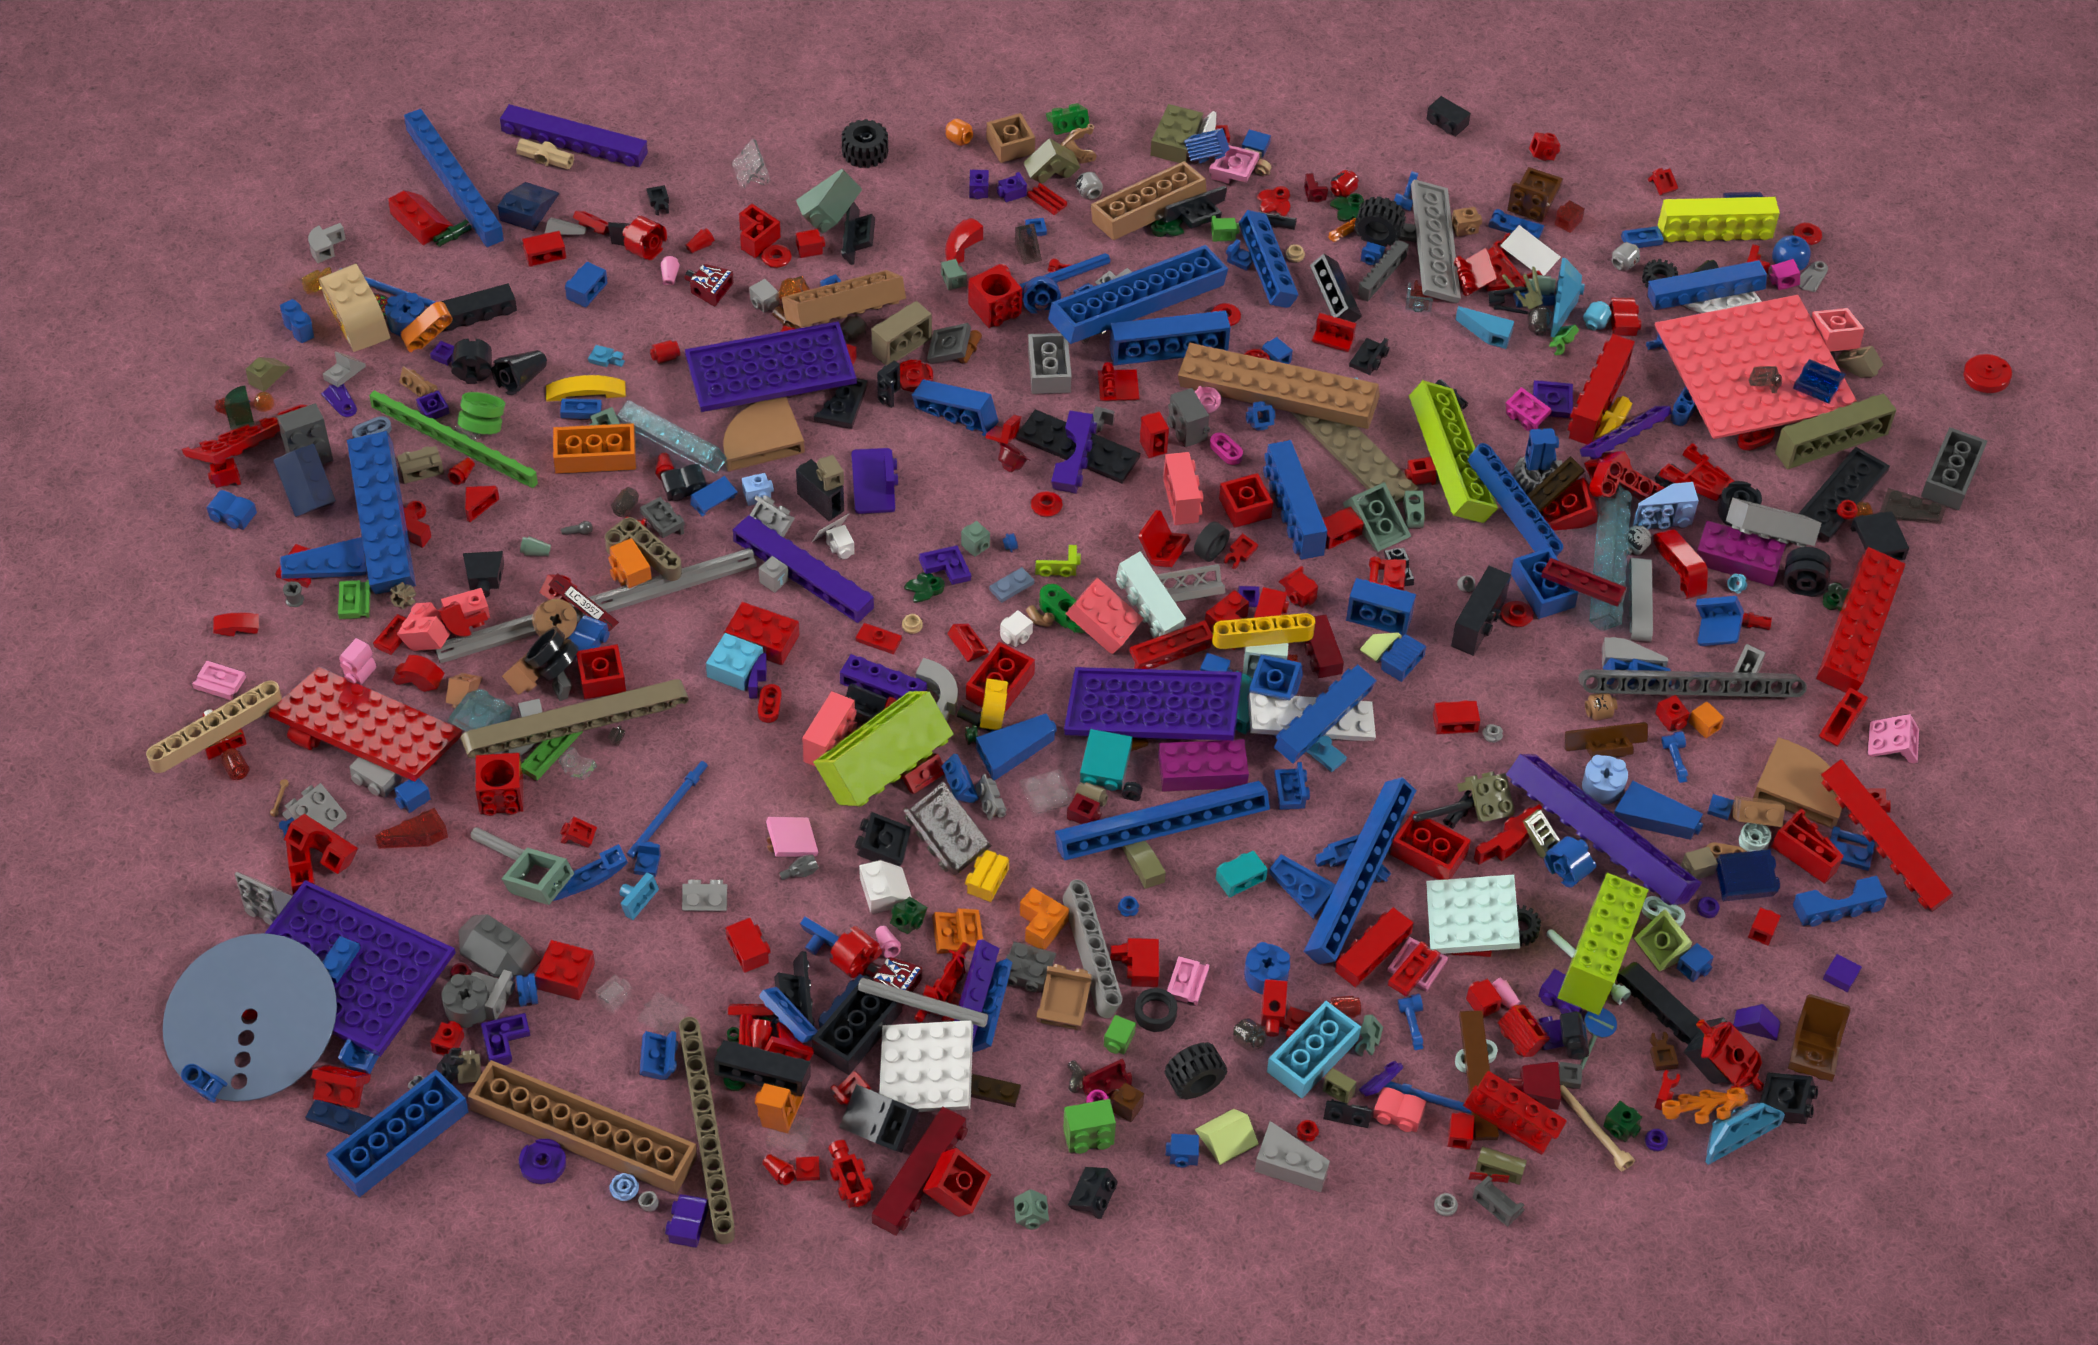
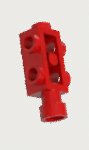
M837 1140L831 1143L828 1149L831 1156L836 1160L832 1161L833 1168H830V1173L833 1181H838L839 1183L838 1192L841 1200H846L849 1208L865 1205L871 1201L873 1185L870 1178H865L862 1173L865 1172L862 1159H857L855 1154H848L849 1148L845 1140Z

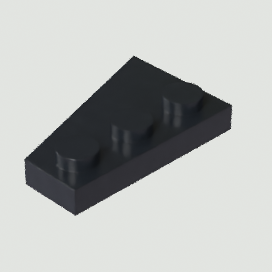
M857 378L856 384L840 386L835 391L833 398L830 401L827 400L824 408L814 415V422L852 429L868 386V380Z

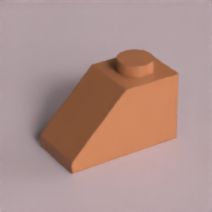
M526 654L502 675L518 695L524 690L527 693L537 685L535 681L540 677L538 668H532L525 661Z
M460 673L449 678L446 703L452 704V707L456 709H465V707L471 705L482 677Z

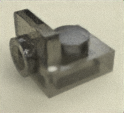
M1776 366L1754 367L1749 383L1750 386H1770L1771 392L1777 393L1779 386L1782 384V376L1779 374Z

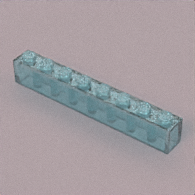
M1618 484L1613 496L1599 497L1593 574L1625 586L1632 496L1628 490ZM1591 597L1589 622L1600 631L1621 625L1624 597L1618 607Z

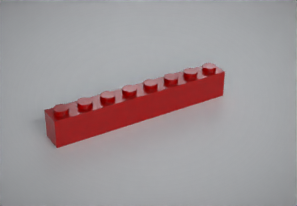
M1842 759L1821 774L1823 779L1821 784L1828 792H1834L1837 796L1835 798L1837 804L1842 809L1845 807L1851 813L1848 815L1855 825L1860 824L1864 829L1862 834L1869 842L1873 840L1878 846L1876 851L1883 859L1887 857L1892 863L1889 865L1897 876L1901 874L1906 880L1903 882L1911 893L1915 891L1920 898L1917 900L1925 910L1929 908L1933 912L1953 897L1951 890Z

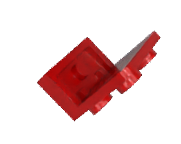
M1155 510L1139 533V540L1150 563L1160 567L1172 568L1191 541L1188 534L1171 533L1161 510Z

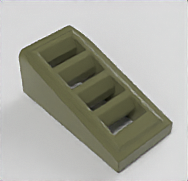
M1536 810L1523 821L1537 854L1544 858L1547 855L1546 852L1560 841L1541 810ZM1539 821V824L1534 827L1533 824Z

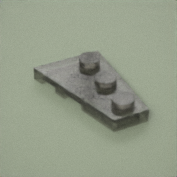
M1888 488L1880 512L1892 511L1896 521L1903 522V520L1916 521L1917 523L1941 524L1947 506Z

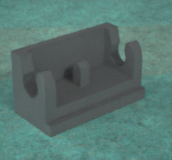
M1487 1176L1475 1187L1472 1198L1508 1227L1524 1212L1525 1209L1523 1207L1525 1205L1521 1202L1517 1205L1492 1184L1493 1182H1491L1492 1178Z

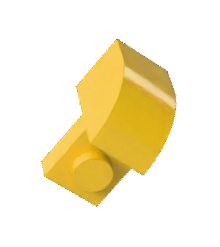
M986 680L980 721L981 728L1001 729L1007 698V681Z

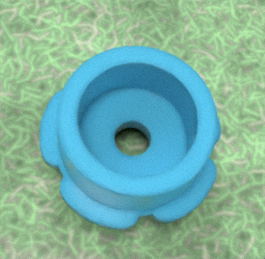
M1733 574L1727 581L1728 588L1737 594L1741 593L1742 590L1747 588L1746 577L1743 574Z

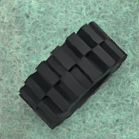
M1655 259L1652 262L1649 261L1644 267L1642 282L1645 283L1647 288L1648 281L1663 279L1654 276V274H1663L1667 278L1678 276L1677 267H1673L1672 262L1668 264V260L1662 262V259H1658V262Z
M1517 905L1518 921L1525 922L1529 929L1519 931L1520 947H1522V943L1525 946H1528L1530 942L1534 943L1535 939L1538 938L1541 928V919L1538 918V913L1533 914L1534 909L1526 910L1527 906L1524 905L1522 909Z

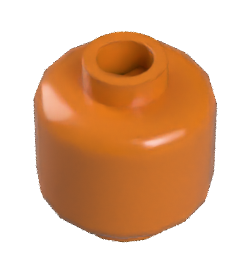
M956 118L946 125V138L949 141L963 146L972 140L973 130L969 123Z

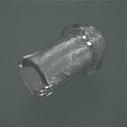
M458 424L455 426L458 430L454 429V431L465 434L476 442L479 441L481 434L465 430Z

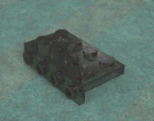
M944 782L911 809L907 806L903 808L906 813L904 818L911 826H916L918 830L915 833L923 842L927 841L929 846L926 848L934 857L938 856L941 860L938 864L946 873L948 871L953 875L960 873L992 846Z

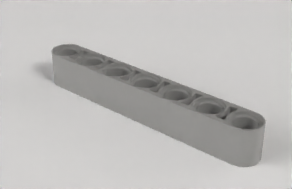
M1075 879L1070 882L1063 895L1064 906L1069 908L1068 919L1083 969L1092 975L1090 992L1096 1011L1103 1018H1111L1122 1003V995L1088 886L1084 881Z

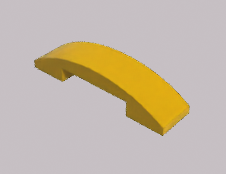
M574 376L546 385V402L562 401L567 396L606 394V398L626 397L625 381L608 376Z

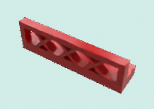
M1204 620L1134 645L1129 649L1135 661L1134 669H1153L1211 648L1213 634Z

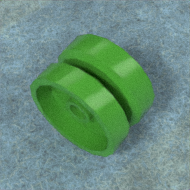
M468 392L462 395L460 407L463 410L459 412L457 422L461 428L479 434H497L501 431L503 419L500 416L504 414L505 409L503 399L481 392Z

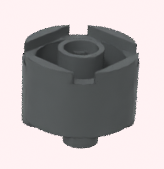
M456 974L452 976L442 991L443 1006L449 1021L457 1022L461 1025V1028L473 1027L472 1024L481 1023L487 1018L485 1004L489 996L485 982L472 975Z

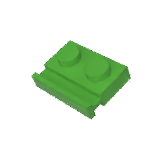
M360 580L339 581V619L360 618V616L370 618L371 587L369 580L367 582H361Z

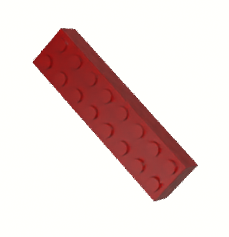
M1870 547L1866 549L1858 562L1817 673V680L1843 692H1847L1849 687L1856 691L1859 690L1872 660L1905 568V563Z

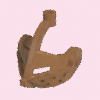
M1088 124L1087 128L1072 130L1061 143L1062 146L1074 152L1078 163H1088L1096 160L1097 156L1093 150H1082L1074 142L1076 139L1083 138L1084 134L1091 135L1095 128L1093 124Z

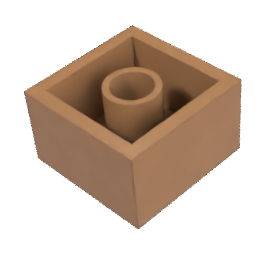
M1021 113L987 122L986 139L1000 163L1032 155L1035 152V136Z

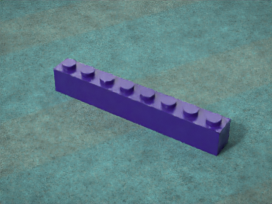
M510 104L500 118L501 131L506 134H514L524 139L537 140L540 143L550 142L558 148H567L577 153L582 152L593 157L605 158L611 162L624 163L629 167H640L648 153L647 140Z
M748 515L733 529L734 542L745 549H752L753 554L764 562L771 556L775 557L788 566V578L856 623H859L874 609V597L870 592L864 591L853 581L841 576L838 571L832 570L821 560L815 559L806 550L794 545L791 540L783 538L777 531L768 528L759 519Z

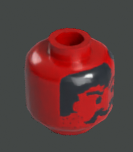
M1348 170L1339 172L1331 179L1332 193L1335 196L1348 197L1355 192L1359 182L1357 175L1353 171Z

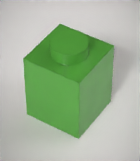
M1115 1015L1104 1036V1047L1111 1053L1125 1054L1135 1034L1136 1023Z

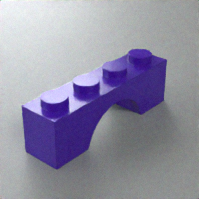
M1069 410L1065 430L1067 437L1076 444V450L1069 459L1055 464L1051 480L1053 489L1077 494L1078 487L1082 486V471L1086 469L1088 463L1087 451L1090 452L1092 448L1091 435L1095 434L1097 422H1094L1093 414Z

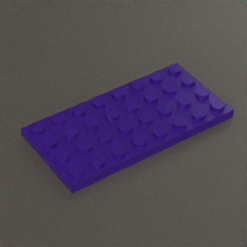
M839 321L685 349L686 360L701 412L857 383Z
M1075 667L1064 733L1065 735L1089 736L1090 729L1137 738L1234 741L1242 672Z

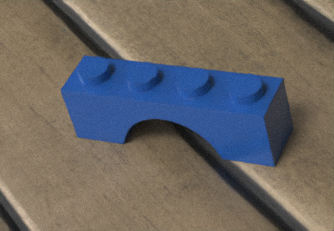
M1873 876L1857 880L1853 889V895L1846 899H1831L1822 895L1818 890H1812L1796 894L1793 907L1802 926L1810 925L1814 927L1824 921L1836 922L1842 917L1849 915L1857 917L1867 911L1878 912L1884 907L1887 895L1878 877Z

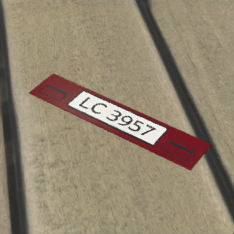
M557 573L548 584L585 615L607 623L609 632L619 623L560 574Z

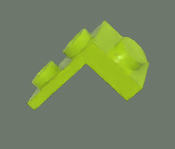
M1069 545L1068 561L1036 560L1035 575L1043 577L1050 575H1061L1062 577L1076 576L1077 565L1081 564V553H1077V545Z

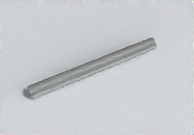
M861 978L858 984L859 991L953 1019L972 1021L974 1025L985 1027L988 1022L987 1014L876 981Z

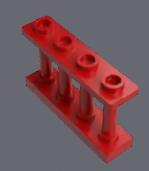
M1490 1071L1486 1072L1479 1086L1475 1085L1463 1104L1465 1108L1497 1126L1498 1129L1541 1155L1551 1139L1558 1138L1567 1122L1566 1119Z

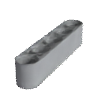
M1630 558L1629 585H1631V588L1629 590V600L1631 605L1629 606V617H1631V622H1629L1630 633H1632L1630 640L1651 642L1653 636L1652 560Z

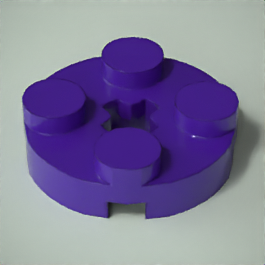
M535 1140L536 1143L530 1146L526 1145L520 1153L519 1166L522 1176L535 1184L553 1183L563 1174L566 1168L565 1153L554 1140ZM542 1158H546L548 1163L539 1165L537 1160L541 1161Z

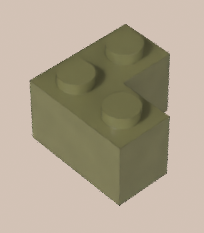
M1050 138L1023 162L1030 178L1039 183H1045L1054 173L1064 178H1070L1080 168L1074 152Z

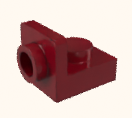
M1313 173L1306 174L1304 189L1307 201L1317 203L1325 201L1328 193L1327 186H1318V181H1315Z

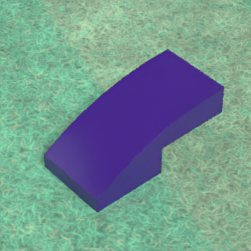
M762 653L758 657L751 670L748 684L749 698H758V682L766 681V653Z

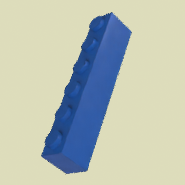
M1760 260L1652 280L1648 281V298L1654 310L1764 290L1766 289L1767 273Z
M1358 664L1352 670L1348 668L1341 676L1342 679L1339 682L1335 680L1328 688L1329 691L1326 694L1322 692L1315 700L1316 703L1313 706L1309 704L1302 712L1303 715L1300 718L1296 716L1289 724L1290 727L1287 730L1283 728L1277 734L1276 738L1278 740L1274 748L1291 763L1294 764L1371 692L1377 680Z

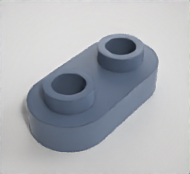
M379 416L361 423L353 428V438L387 431L389 434L392 429L391 422L387 417Z

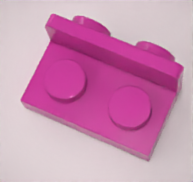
M1522 387L1505 403L1506 414L1512 420L1517 419L1520 421L1523 428L1527 431L1538 429V426L1551 414V408Z

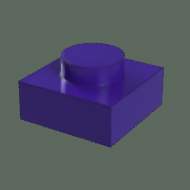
M440 341L430 353L431 359L448 366L452 361L454 346Z

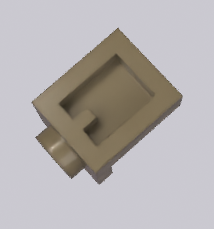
M475 1050L462 1051L459 1058H464V1062L457 1067L459 1071L458 1083H475L481 1076L480 1054H475Z

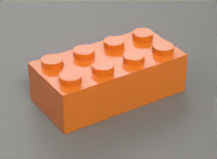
M634 423L553 427L555 474L636 470Z

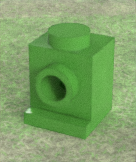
M1212 216L1211 233L1213 242L1235 241L1236 234H1239V223L1235 222V218L1216 219V216Z

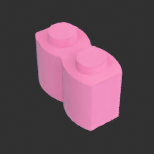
M357 638L339 657L340 666L345 675L344 678L353 684L362 685L376 669V663L372 658L370 646Z

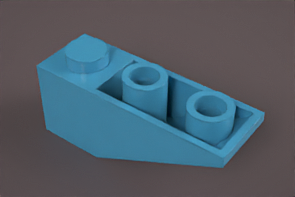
M1460 306L1457 308L1456 321L1485 343L1504 349L1507 348L1513 331L1514 321Z

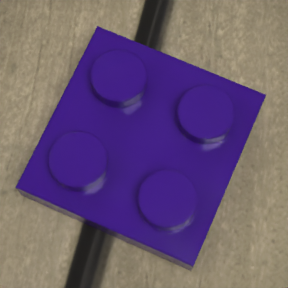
M1534 380L1533 396L1551 408L1549 416L1570 418L1573 409V384Z

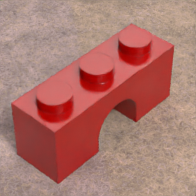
M306 814L291 822L283 839L300 851L305 848L319 850L323 853L320 863L336 874L350 866L358 850V847Z

